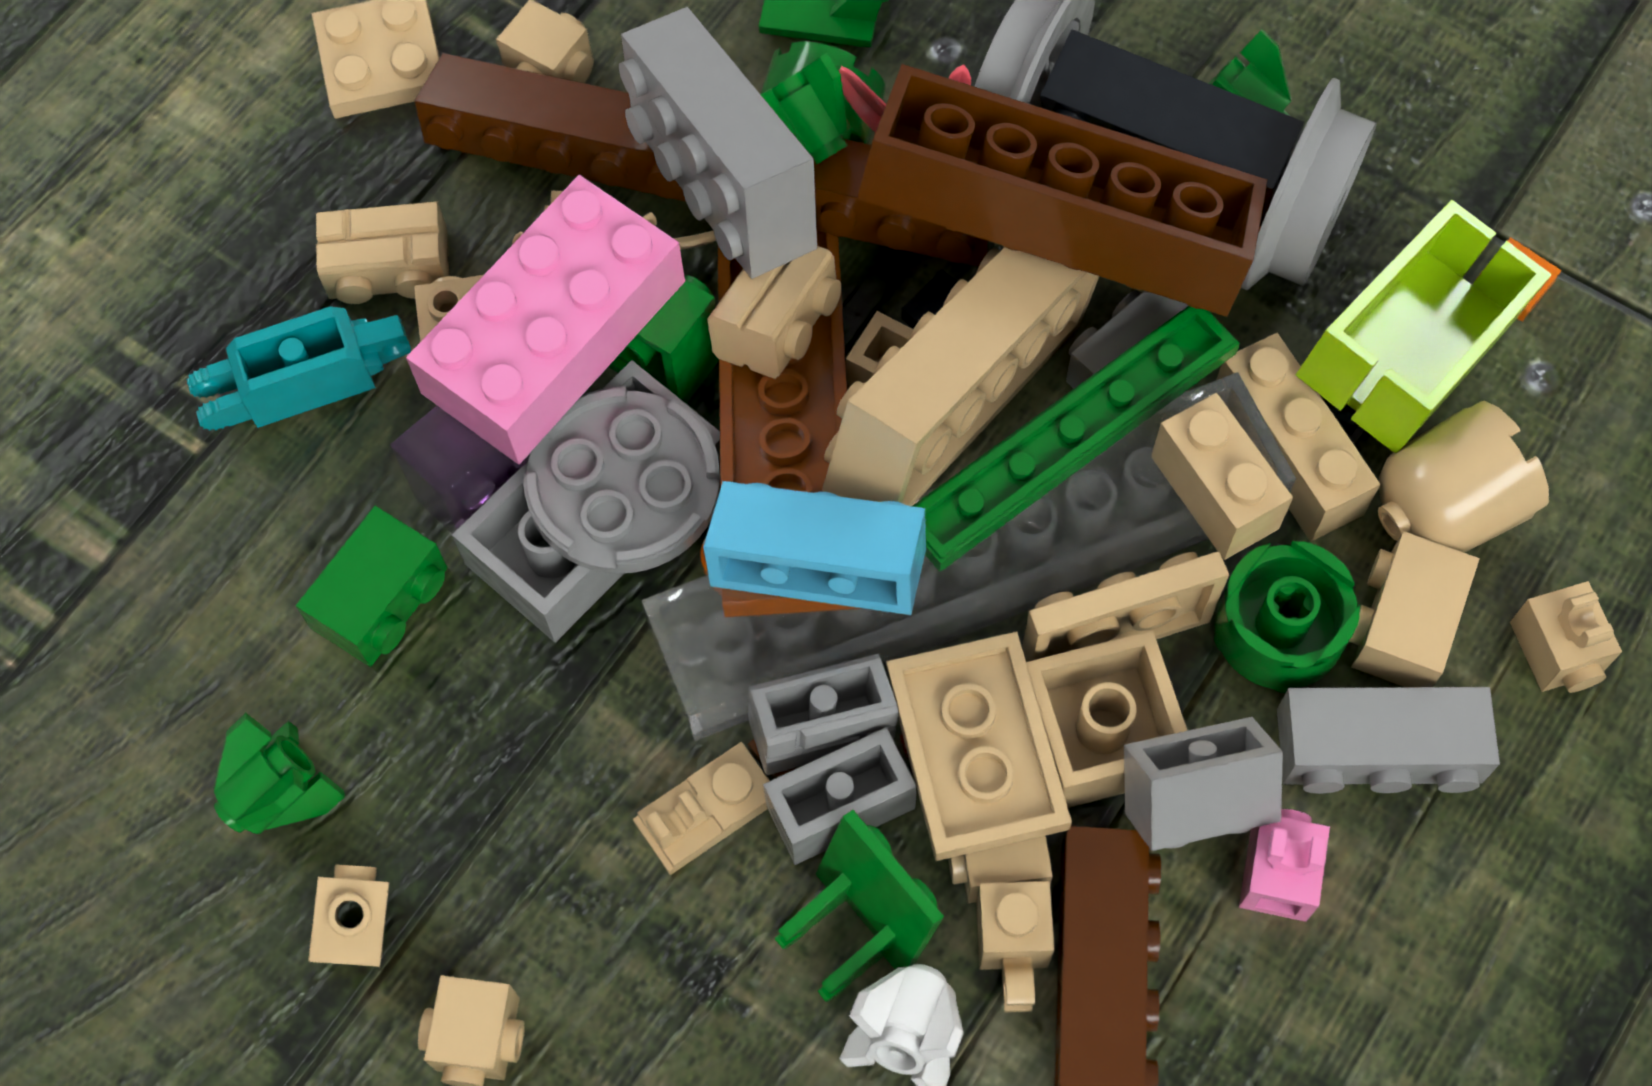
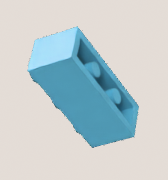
M723 481L703 546L710 586L911 615L926 551L925 508L907 506L897 501L876 502L840 497L830 492L809 493L779 489L763 483L742 484Z

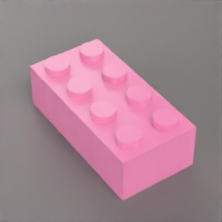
M578 175L406 357L421 394L519 465L685 282L679 242L581 175Z

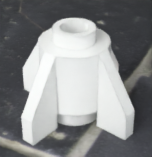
M915 964L910 967L897 968L859 992L849 1015L858 1026L849 1035L840 1060L847 1067L874 1065L876 1061L893 1072L912 1075L911 1080L917 1086H946L950 1077L949 1057H955L963 1035V1029L954 989L947 983L945 976L930 966Z

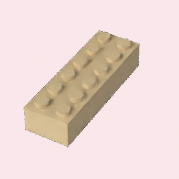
M996 247L992 248L982 260L976 275L969 282L961 279L954 285L942 309L936 314L931 312L925 313L914 327L909 341L901 349L896 346L889 348L879 361L874 375L865 384L856 381L844 394L837 409V416L842 418L840 429L829 443L824 455V460L830 464L822 491L846 498L876 502L897 501L907 506H913L1080 327L1099 276L1081 270L1070 269L1062 264L1022 251L1010 250L1006 247L1002 250Z

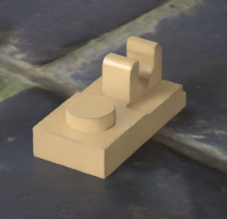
M741 741L637 812L638 816L633 818V822L669 875H672L767 810L763 784L770 780Z

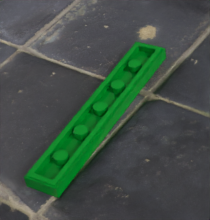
M1190 306L1184 308L915 503L913 507L925 508V556L939 572L944 570L1237 354L1240 343L1209 311Z

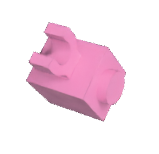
M1281 809V822L1252 828L1249 837L1239 908L1306 922L1319 907L1330 827L1312 823L1311 816L1306 813Z

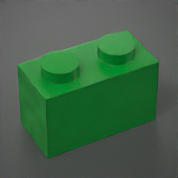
M374 506L295 606L310 629L371 668L381 654L386 655L399 644L406 630V621L420 603L426 604L436 596L443 585L445 571L448 567L436 543L379 507Z

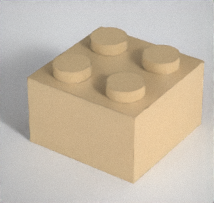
M1153 630L1026 662L1068 808L1125 793L1124 744L1187 731Z

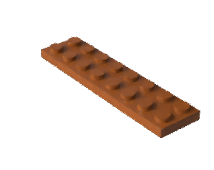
M817 231V246L831 251L835 258L836 279L841 282L839 238L827 232ZM719 246L718 303L743 269L736 258L728 260L721 252ZM842 290L833 313L830 316L820 315L813 325L811 342L805 355L799 360L791 358L781 375L777 376L776 379L754 372L746 364L740 367L719 359L721 486L723 481L742 484L763 483L779 489L809 493L823 492L822 488L830 464L824 460V455L829 443L840 429L842 418L837 416V409L841 399L847 392ZM722 588L724 617L860 609L858 607Z

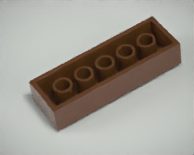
M901 64L872 141L857 199L880 206L888 211L899 212L940 225L951 231H959L1000 244L1010 250L1022 251L1062 264L1070 269L1088 272L1125 284L1133 289L1151 292L1185 303L1196 309H1204L1227 317L1254 260L1268 179Z

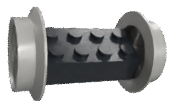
M1095 0L1014 1L995 34L974 87L1268 179L1254 260L1241 288L1245 290L1250 289L1269 272L1301 286L1306 284L1346 201L1377 124L1374 121L1341 109L1339 79H1331L1302 133L1304 121L1088 36Z

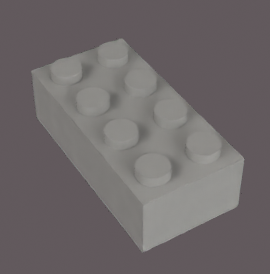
M685 7L622 33L621 38L625 61L619 63V73L630 97L631 107L625 110L628 127L639 144L646 142L652 149L656 163L667 181L676 180L682 188L687 205L697 220L705 218L712 227L717 244L723 255L728 260L736 258L749 277L753 279L816 250L817 228L813 157L692 11Z
M633 360L604 387L626 386L627 391L651 393L668 400L675 398L697 415L709 431L717 451L720 467V431ZM527 461L452 534V537L465 565L556 643L624 573H605L582 567L560 555L547 543L532 519L525 498L523 474H526Z

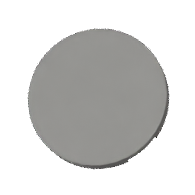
M626 386L589 392L577 400L531 451L526 474H523V485L532 519L542 537L554 550L569 561L582 567L605 573L620 574L645 571L658 567L687 550L701 536L712 519L720 492L721 477L718 455L713 439L703 422L693 411L675 398L668 400L651 393L627 391Z

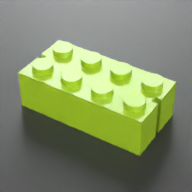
M1451 200L1325 330L1295 376L1340 411L1346 404L1352 407L1356 412L1351 420L1392 452L1397 453L1409 442L1515 322L1552 274L1506 241L1475 282L1470 284L1463 277L1496 235V232L1455 201Z

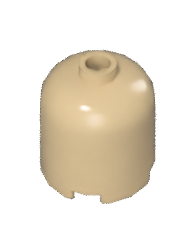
M1481 401L1450 416L1411 440L1399 452L1392 453L1387 458L1379 475V483L1381 484L1379 492L1382 506L1378 508V516L1386 532L1396 541L1405 531L1465 553L1531 519L1537 511L1548 505L1549 486L1543 466L1537 456L1525 461L1520 449L1512 440L1511 436L1520 432L1518 425L1499 407L1487 401Z

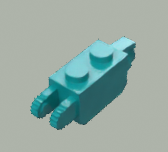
M330 306L234 338L225 348L228 359L208 365L203 369L199 368L198 371H193V374H190L189 378H187V384L190 394L199 398L214 397L215 394H223L238 389L237 392L216 398L215 401L203 403V406L198 407L199 410L196 411L200 427H203V429H208L209 431L212 429H224L226 426H233L251 419L259 428L374 389L375 385L372 375L384 369L383 364L411 353V346L398 315L368 322L366 318L351 321L345 308Z

